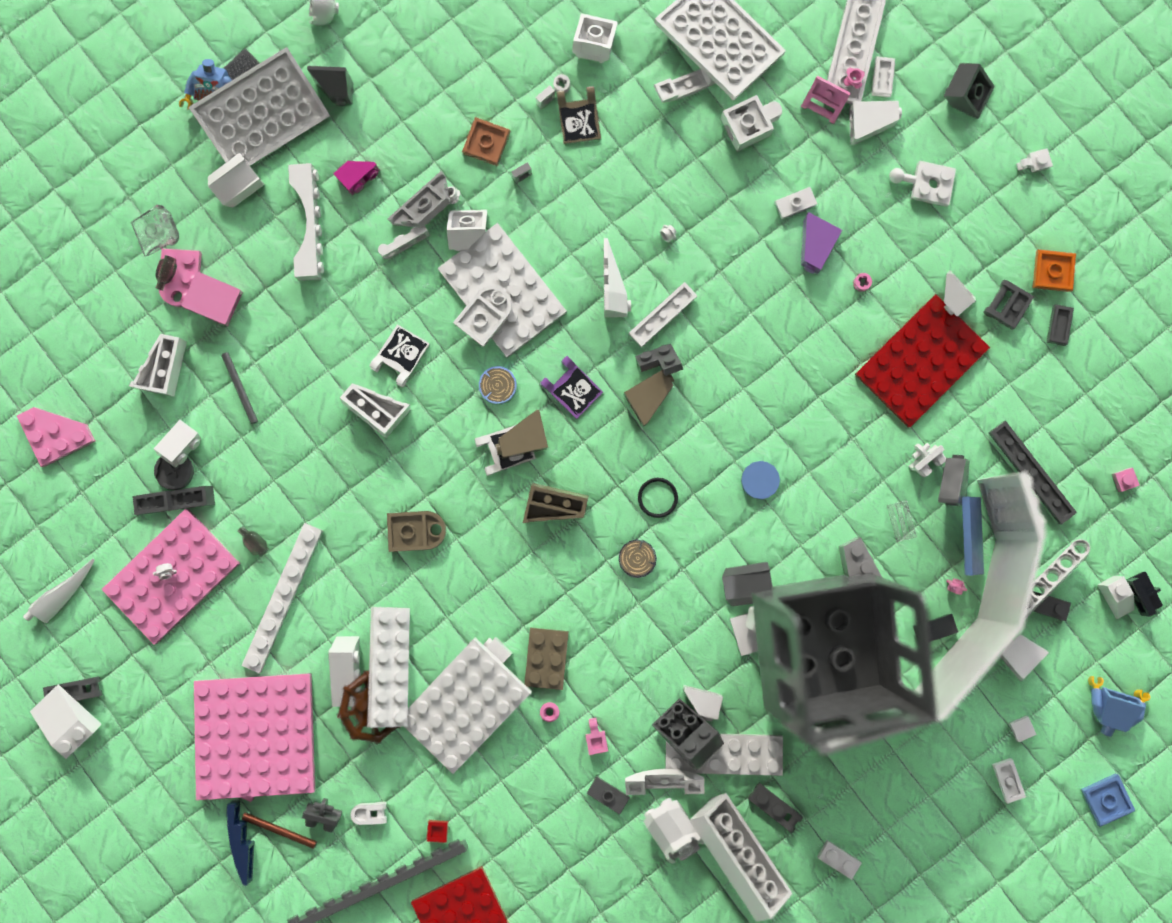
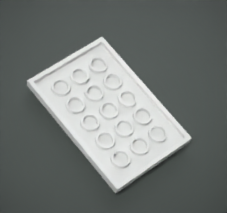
M675 0L654 20V24L733 101L786 52L734 0Z
M287 47L188 107L225 162L241 153L249 166L330 116Z
M498 223L488 229L469 249L459 251L438 267L440 273L466 306L479 290L487 286H498L508 293L512 303L511 313L492 337L493 341L507 358L567 313L566 309ZM497 293L493 297V301L496 303H500L504 299L501 293Z
M474 638L408 708L407 727L405 728L454 774L532 691L479 640Z

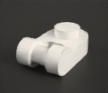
M386 802L357 804L351 811L352 821L358 825L387 823V816H385ZM371 810H377L376 817L371 816Z

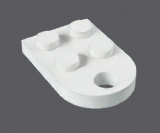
M498 286L484 287L477 292L453 323L484 347L509 317L512 310L510 296L504 289ZM497 293H501L504 296L503 301L500 303L493 301V297Z

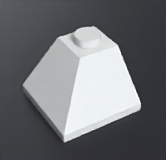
M487 210L449 211L447 224L449 250H467L485 233Z
M950 270L946 274L944 297L946 306L944 308L950 315L955 314L958 316L973 304L976 298Z

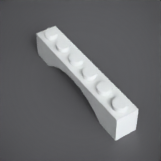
M311 163L288 165L289 184L300 196L307 219L304 241L293 258L294 277L298 281L322 280L321 274L324 273V265L321 262L320 255H323V247L319 242V236H322L321 225L318 224V218H321V210L317 206L320 192L316 188V181H319L318 170Z

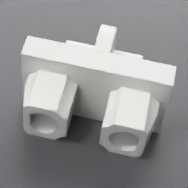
M928 443L924 446L916 444L914 446L916 452L912 456L917 460L908 467L911 471H917L922 477H927L932 473V469L928 465L931 460L936 466H940L946 461V457L943 454L945 449L942 445H934L930 448Z

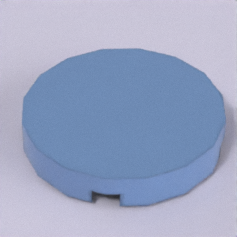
M753 462L742 473V488L746 494L753 498H769L775 494L779 487V473L768 462Z

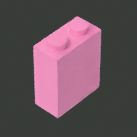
M196 271L195 275L192 274L189 279L188 285L190 287L188 291L184 292L181 297V306L228 327L243 292L238 288Z

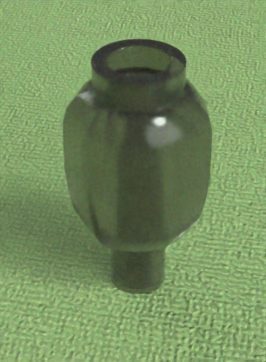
M165 255L164 259L159 261L155 273L158 281L156 289L163 291L165 284L172 281L177 270V259Z
M244 526L238 529V532L243 536L242 542L249 552L260 557L268 552L267 542L258 533L248 531Z

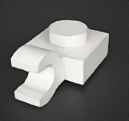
M1048 148L1031 152L1027 155V158L1016 163L1018 171L1031 168L1032 173L1050 169L1053 166Z

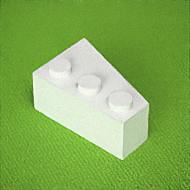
M353 383L340 397L343 405L385 438L392 433L411 411L410 405L407 403L396 401L391 397L380 395L375 391Z
M360 636L336 637L328 652L332 707H340L343 687L361 676L359 669ZM358 687L354 691L358 693L362 688ZM350 697L349 706H353V697Z

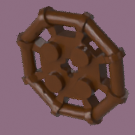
M369 670L364 671L360 677L343 687V696L337 718H340L350 734L351 740L380 744L381 740L397 728H400L385 727L379 732L378 727H369L372 734L361 732L363 726L368 727ZM364 683L365 687L356 693L354 690ZM350 697H353V707L351 706V710H348ZM349 716H353L355 721L357 722V725L355 727L349 719Z

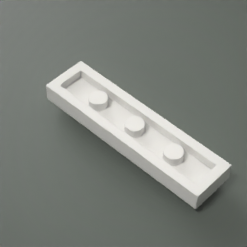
M684 282L629 332V335L642 348L697 298V294Z

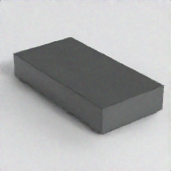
M1053 305L1047 343L1062 346L1068 345L1074 308Z

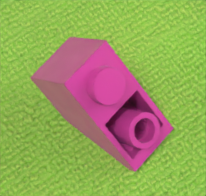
M347 161L333 174L353 195L354 193H359L364 188V184L369 180L375 179L380 170L375 162Z

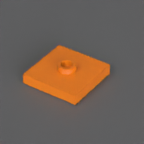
M1038 249L1035 255L1033 288L1072 292L1076 253Z

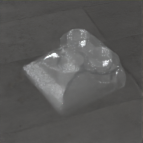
M157 204L131 222L143 254L146 257L167 245H175L179 240V232L173 217L163 205Z

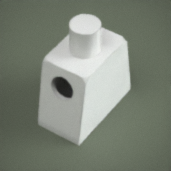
M1019 635L1009 644L1000 657L1015 676L1022 681L1049 652L1023 635Z

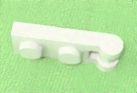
M425 226L423 228L413 227L410 233L397 236L394 242L388 245L381 244L378 247V252L383 259L388 260L429 237L430 234Z

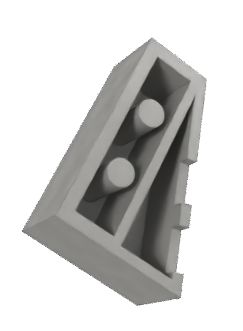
M855 537L839 546L844 575L850 577L872 573L882 577L861 537Z

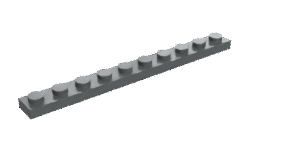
M459 839L454 840L448 844L449 847L443 850L441 847L437 848L426 858L420 856L412 861L413 864L407 867L406 864L401 865L395 869L394 873L390 875L384 873L377 877V881L373 883L367 881L359 886L360 889L356 891L348 890L341 894V898L336 900L331 898L323 903L324 906L319 908L314 906L305 911L306 914L300 917L295 915L289 918L287 922L315 923L466 852L468 844L465 839L459 841Z

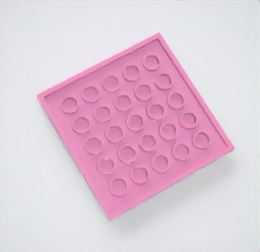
M312 673L194 681L196 800L315 792Z

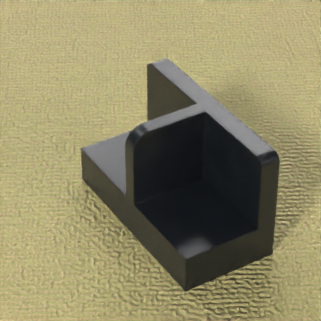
M1141 572L1126 579L1134 593V603L1140 615L1151 617L1157 614L1156 609L1163 606L1157 594L1161 589L1153 586L1147 573Z

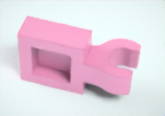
M596 718L589 719L591 733L586 734L589 755L608 752L605 731L599 732Z

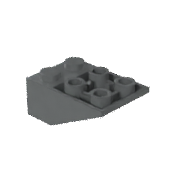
M680 698L652 724L657 732L696 771L724 744L719 732Z

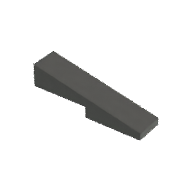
M199 486L133 496L134 515L215 505L213 486Z

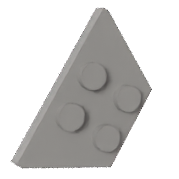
M440 171L388 218L389 222L392 225L423 228L439 212L443 211L450 204L447 180L444 173Z

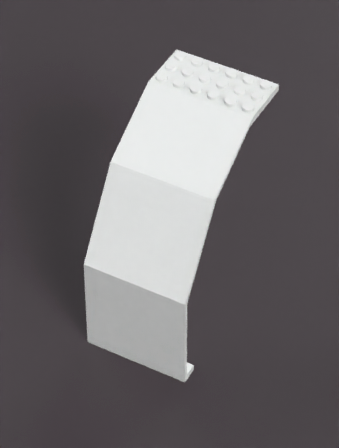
M1027 471L977 480L996 542L978 617L933 668L938 721L946 719L1024 628L1046 535V522L1044 517L1040 515L1038 508L1039 500L1033 493V481L1030 475L1027 474ZM920 683V685L914 691L922 695ZM897 709L863 714L869 720H880L905 715ZM837 719L819 725L811 724V727L815 730L823 731L853 724L846 719ZM934 722L811 746L823 756Z

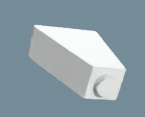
M899 101L853 102L849 108L850 145L860 143L895 126L902 117Z

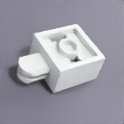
M755 95L724 110L720 120L736 151L743 150L770 137L774 129L772 122L779 120L782 114V107L776 101L763 106L758 96Z

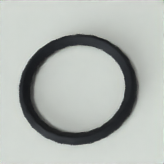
M652 478L640 487L638 503L642 511L648 516L662 518L668 516L676 508L678 493L670 481L664 478ZM652 482L666 483L674 493L673 505L665 513H651L642 503L643 490Z

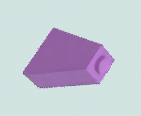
M810 212L803 221L801 265L807 272L818 274L839 238L842 229Z

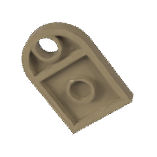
M434 512L387 513L389 552L429 550L438 547L445 539L446 524L442 517ZM435 524L440 525L442 528L441 533L437 536L431 532V528Z

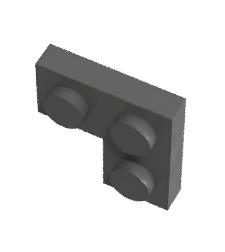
M671 344L662 345L657 349L635 356L641 372L658 366L661 367L665 376L683 370L682 363Z

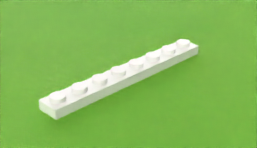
M307 523L303 524L241 666L257 673L262 672L323 530Z

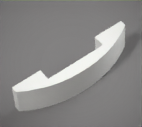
M699 69L674 80L669 78L654 84V88L661 102L665 103L695 94L710 87L715 82L702 69Z
M677 769L643 771L625 778L626 795H646V789L685 788V794H704V777Z

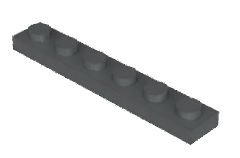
M1003 421L988 432L1019 473L1027 471V474L1030 475L1033 481L1032 490L1058 524H1063L1077 513L1006 421Z

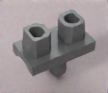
M323 798L322 803H308L306 810L302 814V819H305L306 827H316L319 822L324 824L323 829L325 831L333 832L342 816V810L334 809V806L328 805V799Z

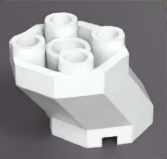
M665 799L661 802V806L656 809H650L644 814L646 818L643 821L670 863H676L675 858H679L680 861L687 859L700 849L699 843L704 844L689 821L690 818L677 800Z

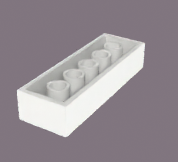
M727 793L712 797L689 821L755 921L772 919L793 893Z

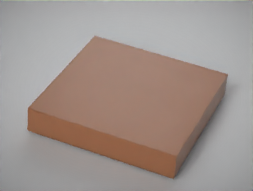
M475 117L462 153L498 166L511 131L510 129Z

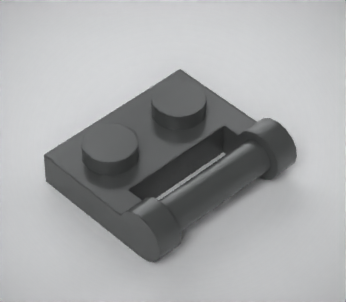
M1003 280L998 293L983 313L1013 330L1021 320L1034 296L1010 281ZM1006 292H1012L1001 313L996 311Z

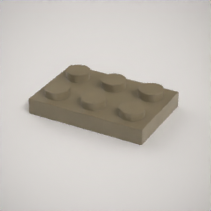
M530 627L524 685L563 690L569 631Z

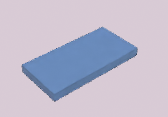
M963 497L965 574L981 575L984 574L981 497Z

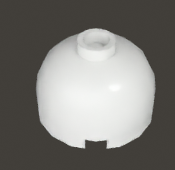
M310 0L309 16H313L310 24H329L333 20L334 14H338L339 3L335 2V0Z

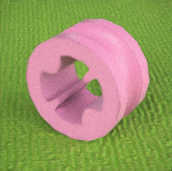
M866 273L859 274L853 281L854 288L860 292L866 291L872 285V278ZM864 278L867 286H860L858 279Z

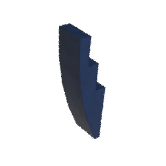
M233 800L227 804L229 843L242 885L247 886L253 880L254 840H247V822L240 820V801Z

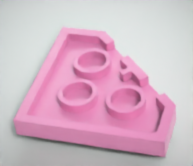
M35 407L17 415L41 467H45L95 442L87 424Z

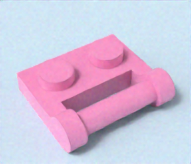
M817 76L801 107L804 109L808 108L822 115L834 124L851 93ZM813 97L834 108V113L810 101Z

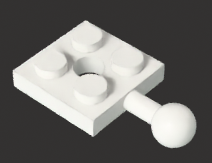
M919 161L916 166L915 176L905 174L902 169L895 168L890 172L889 178L891 182L896 184L902 181L913 183L911 199L947 207L950 204L956 168ZM930 179L937 182V188H932L929 185Z

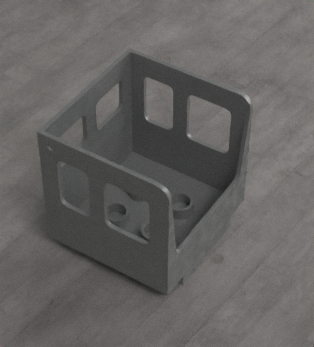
M868 573L850 577L839 575L770 587V590L752 593L764 709L808 746L938 721L926 600L920 592ZM894 601L910 607L914 612L917 649L898 639ZM900 657L919 668L922 695L903 684ZM897 709L905 714L880 720H869L863 716V714ZM837 719H846L853 724L818 731L811 727V724Z

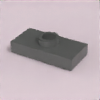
M596 776L587 791L589 796L618 814L622 812L630 798L629 795H626L598 776Z

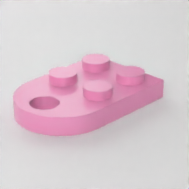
M162 249L159 293L165 302L175 307H182L180 301H174V295L178 292H181L183 295L184 292L188 291L190 287L188 282L191 275H195L196 271L200 272L202 252Z

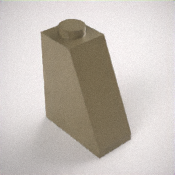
M662 370L624 392L625 398L643 427L647 425L674 386L672 375L665 376Z
M539 410L534 411L498 438V444H495L497 455H501L502 459L548 448Z

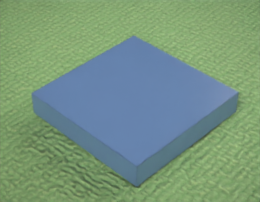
M1116 773L1081 789L1091 813L1100 827L1136 811L1120 776Z

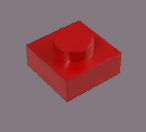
M429 820L427 842L446 843L449 821Z

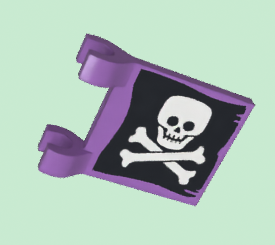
M566 356L561 362L568 368V371L555 384H552L546 377L540 384L577 419L603 391Z

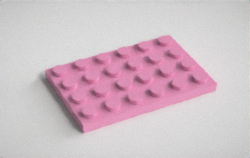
M185 509L101 590L155 645L217 587L240 562L189 509ZM161 564H172L173 570H177L176 574L166 580L153 576V573L156 572V567Z

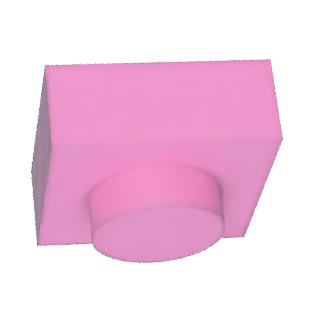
M1133 468L1112 474L1118 492L1140 486Z

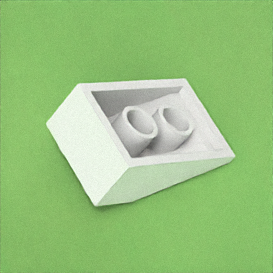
M59 684L30 711L50 745L65 759L102 725Z

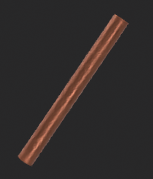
M246 812L242 817L243 821L312 849L317 844V841Z

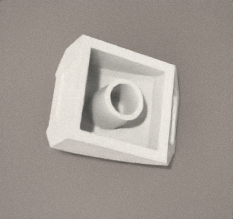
M581 14L573 40L572 52L579 59L584 58L600 63L609 60L618 22Z
M241 153L208 176V187L224 206L234 208L265 185Z

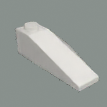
M604 238V317H627L628 312H631V300H627V292L608 238Z

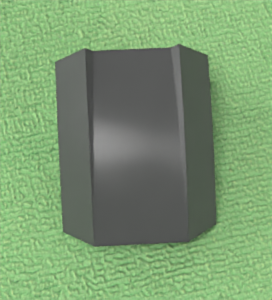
M768 562L726 568L722 576L725 597L731 606L753 604L752 593L770 590V587H773Z

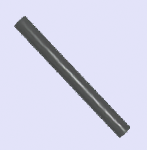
M228 352L223 353L221 356L251 424L257 423V417Z

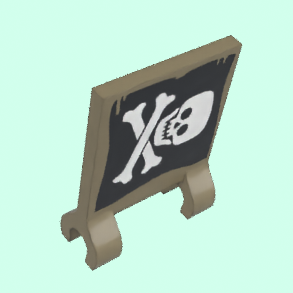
M594 86L587 87V100L566 102L564 91H557L564 144L601 139Z

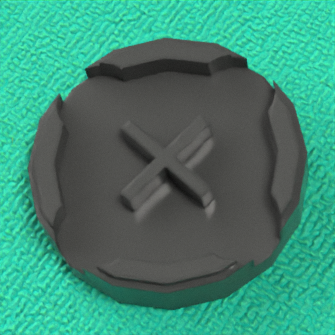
M161 457L154 466L155 479H157L162 487L169 490H179L186 487L194 475V467L188 457L183 464H179L176 468Z

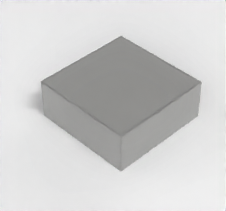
M528 162L511 171L515 183L532 175V169Z

